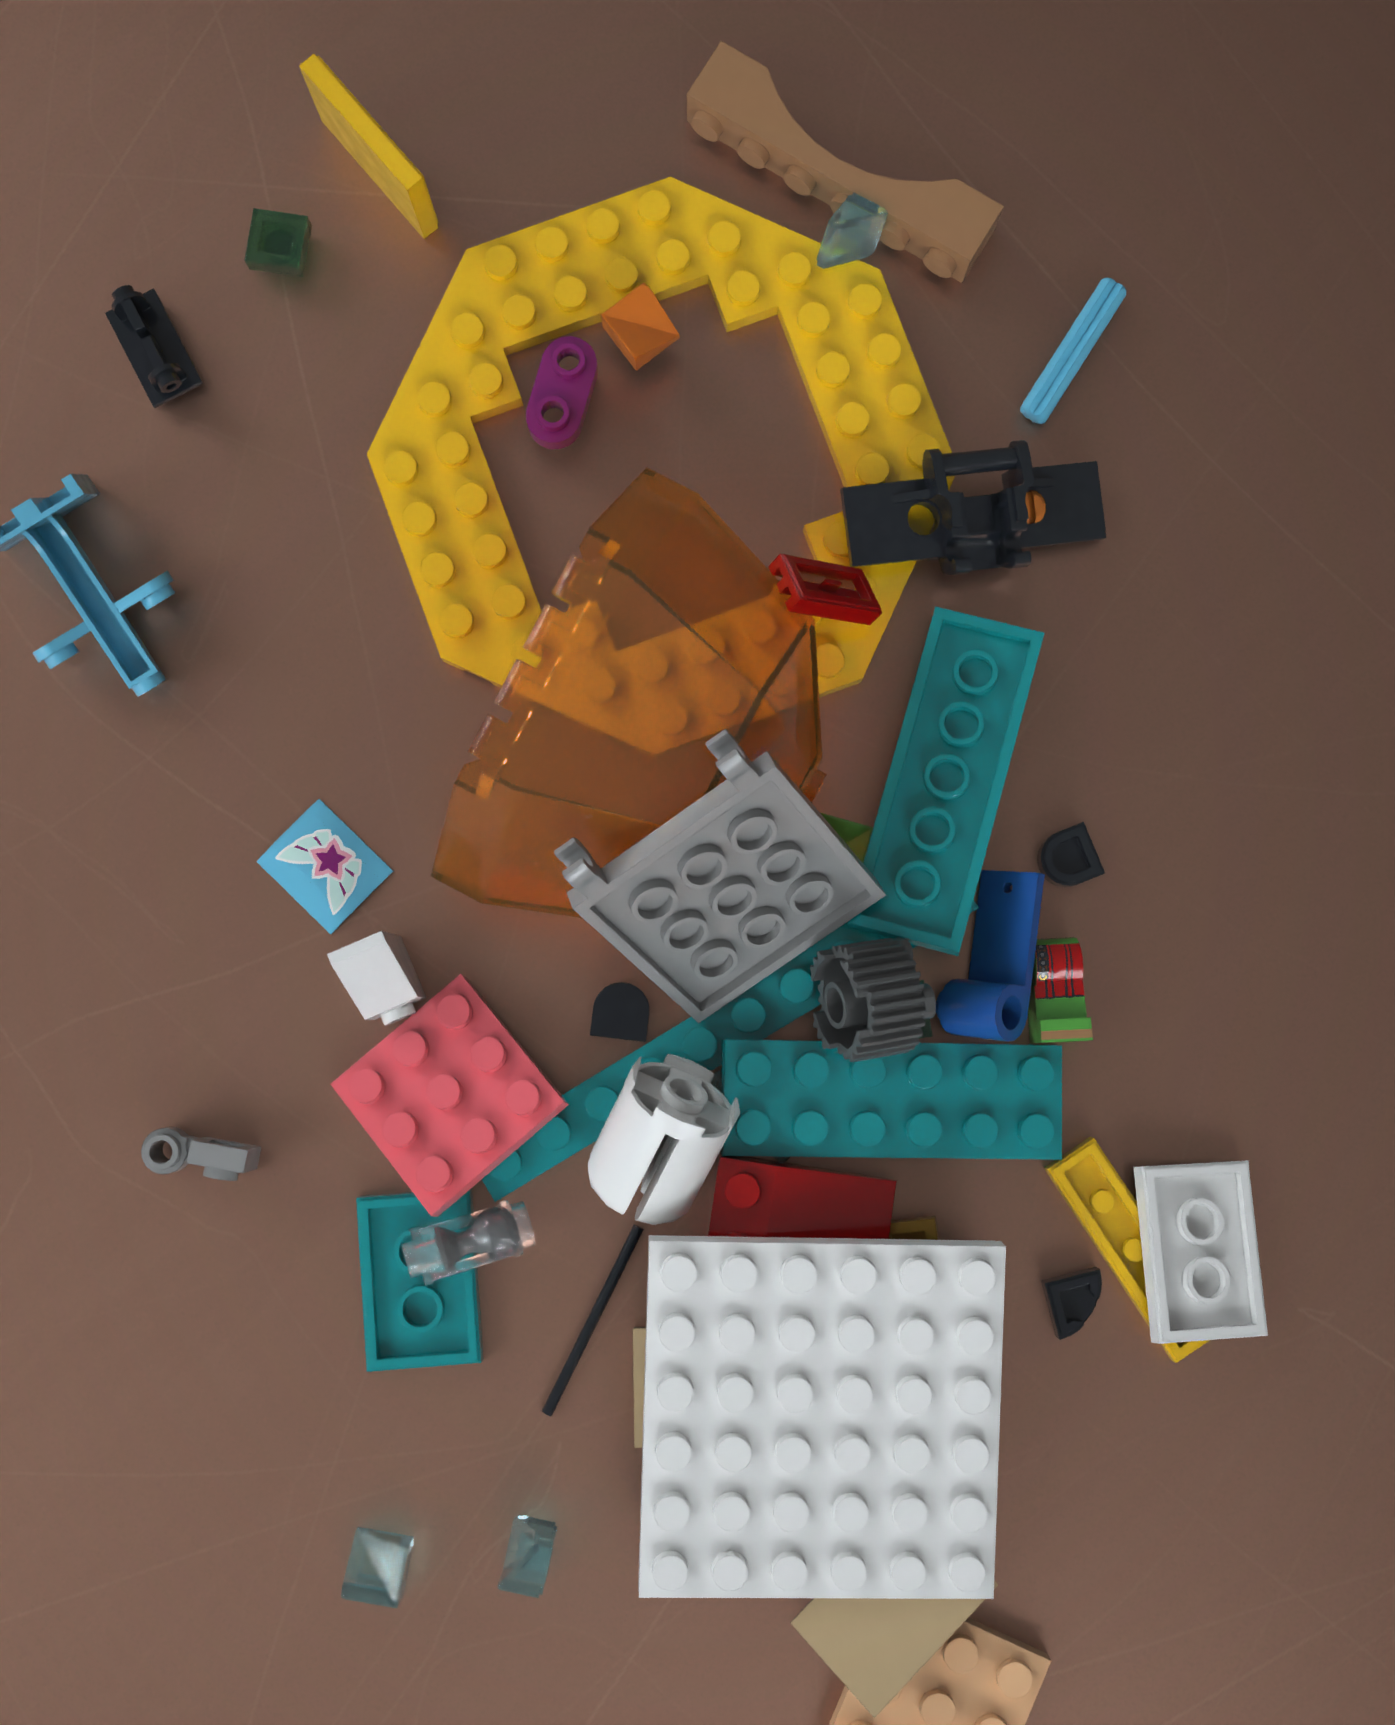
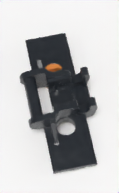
M1025 440L1011 441L1009 447L967 452L942 454L939 449L925 450L922 460L924 479L843 487L840 489L850 567L938 559L943 574L959 575L985 569L1027 567L1031 564L1032 558L1030 551H1022L1025 548L1103 540L1106 538L1097 461L1032 468L1029 446ZM1008 470L1001 474L1003 490L998 493L964 497L963 492H949L946 476ZM922 505L932 512L935 521L934 528L930 534L919 535L910 528L908 512L912 506Z

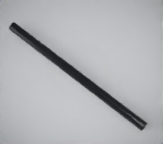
M635 1224L633 1225L542 1409L544 1414L548 1416L553 1415L644 1230L643 1228Z

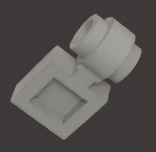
M165 1127L154 1130L145 1138L142 1144L141 1155L147 1168L157 1174H170L182 1170L188 1164L204 1166L203 1176L237 1181L239 1173H246L258 1168L262 1146L211 1137L199 1138L190 1136L184 1130L177 1127ZM165 1142H168L172 1147L170 1159L163 1153Z

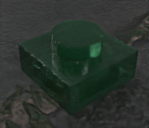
M253 208L244 259L250 270L303 277L312 229L308 216Z

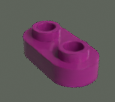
M565 336L554 340L547 346L542 355L526 408V423L531 437L539 445L548 449H562L576 441L581 433L598 376V365L594 350L581 338ZM568 356L579 360L578 365L571 370L561 368L559 363ZM557 408L564 414L559 421L548 422L543 418L545 412L549 409Z

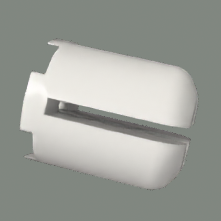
M667 1054L663 1063L647 1062L640 1065L642 1057L638 1058L625 1080L624 1086L590 1153L588 1161L591 1187L608 1207L621 1215L626 1212L642 1181L640 1191L644 1195L636 1209L635 1220L651 1225L673 1222L688 1213L740 1115L738 1099L735 1097L732 1105H730L723 1093L711 1084L715 1075L712 1071L692 1060L673 1054Z

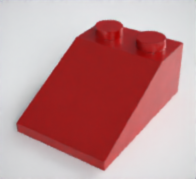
M720 1156L708 1236L889 1239L897 1180L748 1156Z

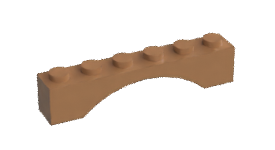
M720 41L687 93V122L691 124L695 132L701 137L712 142L719 140L735 149L740 158L750 166L758 169L765 167L781 176L786 185L796 193L803 196L811 194L830 205L833 213L840 219L849 223L859 222L876 232L877 237L886 246L898 251L905 249L917 256L937 276L943 278L952 277L963 283L996 229L1004 206L957 178L930 182L897 180L866 172L838 159L816 143L793 119L776 91L768 68L723 41Z

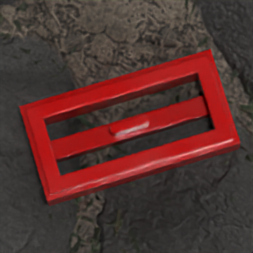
M779 554L768 566L772 576L783 577L776 584L780 594L791 595L785 602L788 612L871 625L882 614L881 607L862 569L786 554Z

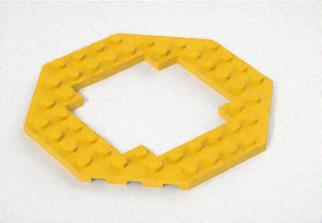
M671 176L466 249L367 452L368 460L443 662L492 682L493 685L528 701L536 702L552 709L572 721L603 735H609L654 758L716 736L725 728L730 731L861 683L916 561L854 567L863 570L881 607L882 614L871 625L788 612L785 602L791 595L780 594V592L619 651H615L597 601L544 619L473 426L474 423L524 406L506 356L602 322L601 314L644 282L652 290L658 301L708 284L726 332L778 315L844 487L924 479L922 460L925 450L939 449L942 454L952 453L880 269ZM946 476L948 490L955 476ZM922 505L912 506L908 512L910 528L919 535H928L935 521L932 512ZM843 511L804 525L803 533L814 560L850 567Z

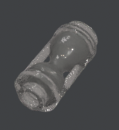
M503 1200L499 1202V1205L421 1229L418 1227L409 1229L412 1241L401 1244L410 1278L421 1275L424 1285L427 1286L433 1284L435 1280L514 1256V1258L522 1256L523 1249L535 1245V1237L524 1202L520 1201L510 1204L508 1200ZM472 1225L465 1231L454 1232V1230ZM479 1253V1255L461 1260L467 1254Z

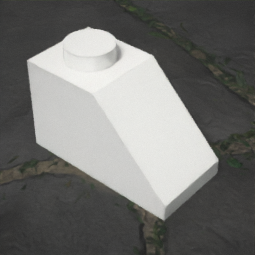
M380 931L327 954L333 969L365 1020L382 1018L384 1026L390 1025L415 1014L416 1010L413 1003L426 998L401 936Z

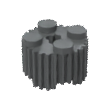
M901 937L884 938L833 946L832 949L817 952V956L813 958L814 965H810V970L812 973L811 981L820 980V985H818L820 997H818V1001L821 1003L822 1008L820 1011L813 1012V1027L818 1030L817 1038L822 1039L823 1049L837 1048L838 1053L843 1054L844 1059H850V1062L902 1054L914 1050L915 1046L920 1043L918 1037L923 1036L921 1027L925 1026L926 1022L924 1020L935 1016L936 999L931 986L919 982L921 974L920 971L916 972L915 970L916 962L913 960V950L908 939Z

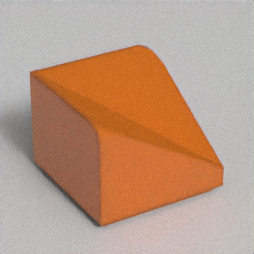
M645 282L601 314L603 329L636 371L680 338L678 331Z

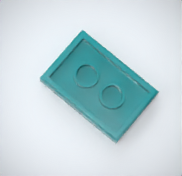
M472 1188L439 1217L430 1216L413 1192L357 1197L367 1372L481 1363L484 1358L476 1249L458 1254L448 1267H442L434 1235L437 1233L456 1237L475 1231Z

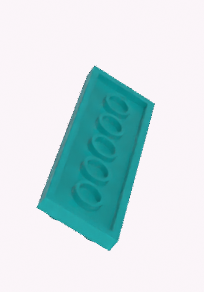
M935 606L863 863L878 880L886 896L849 920L847 927L888 938L901 937L908 939L910 944L959 956L1044 632Z
M722 1039V1093L730 1105H732L736 1097L740 1108V1115L720 1151V1154L723 1156L1062 1160V1045L919 1043L915 1046L914 1050H910L907 1053L850 1062V1059H844L843 1054L838 1053L837 1048L823 1049L822 1041Z

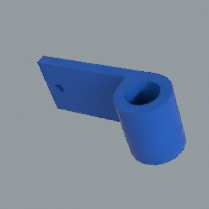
M982 870L977 904L979 908L976 912L968 979L958 978L949 981L936 1000L937 1017L943 1029L949 1034L1009 1042L1015 1041L1023 1032L1028 1017L1045 874Z

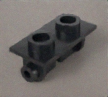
M124 285L114 290L112 293L114 299L112 310L105 314L153 407L157 408L202 385L203 382L155 289L153 288L142 294L141 292L134 291L132 286Z

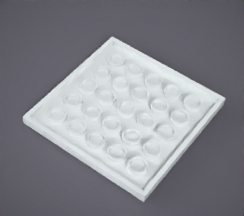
M649 1235L638 1576L639 1598L994 1599L1006 1246L1001 1241Z

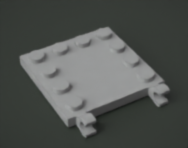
M726 728L705 743L718 760L715 764L726 777L724 782L602 868L597 865L589 851L575 837L554 851L555 856L567 867L562 871L563 877L574 887L567 892L573 910L698 1023L886 896L878 880L768 751L751 762L739 743Z

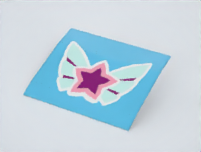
M320 799L310 806L256 861L329 934H332L393 872Z

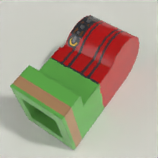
M1075 937L1037 939L1028 1009L1030 1044L1093 1040L1091 1017H1087L1082 951L1080 943Z

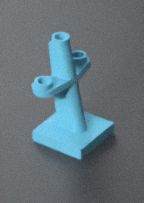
M69 474L61 479L65 485L63 489L50 497L26 500L11 509L15 518L0 526V552L7 551L23 540L28 539L41 555L84 620V622L42 646L32 654L38 663L44 660L49 669H52L80 652L73 642L92 632L128 688H132L137 697L165 681L166 677L123 611L140 601L145 609L148 610L175 594L176 592L169 584L174 579L169 571H166L116 601L63 518L64 515L93 499L100 492L88 475Z

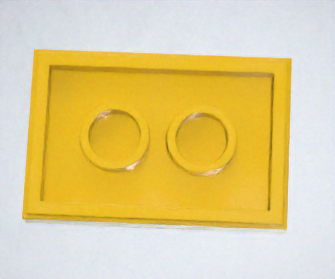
M312 54L299 65V68L322 122L423 239L427 238L439 228V222L423 174L319 55Z

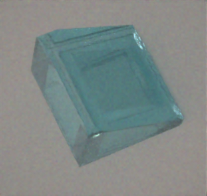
M856 193L849 195L828 221L816 258L818 261L817 266L825 269L872 255L876 250L888 211Z

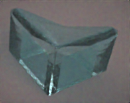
M517 1515L514 1518L503 1571L497 1585L498 1589L536 1598L543 1594L557 1532L556 1522L524 1515Z
M357 1527L340 1597L346 1600L398 1608L405 1592L414 1536Z

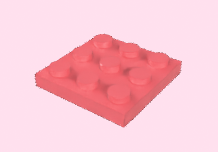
M462 974L458 975L418 1009L415 1014H412L330 1084L430 1216L439 1217L569 1105L470 981Z

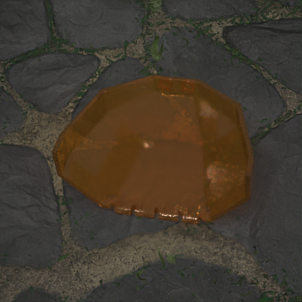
M648 467L589 527L579 546L583 559L571 555L551 593L560 600L570 604L568 610L564 613L545 604L522 647L529 653L541 658L540 663L535 668L516 659L493 702L513 713L508 723H505L487 714L467 751L480 759L464 764L454 782L431 877L479 903L582 918L573 910L567 892L574 888L563 877L562 871L567 867L555 856L554 851L575 837L589 851L597 865L602 868L724 782L726 777L715 764L718 760L705 743L725 728L736 739L751 762L768 751L811 803L816 798L827 776L826 773L819 770L823 758L815 619L810 615L788 612L785 602L791 595L780 594L776 585L779 580L772 576L769 569L697 492Z

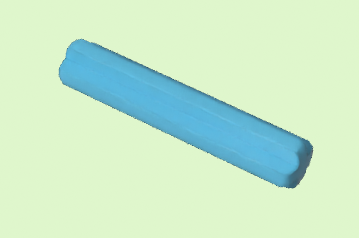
M1109 277L1101 279L1023 401L1020 412L1024 417L1036 424H1043L1047 421L1125 298L1127 290L1122 284Z

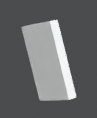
M1249 1161L1133 1167L1151 1343L1164 1344L1268 1336Z

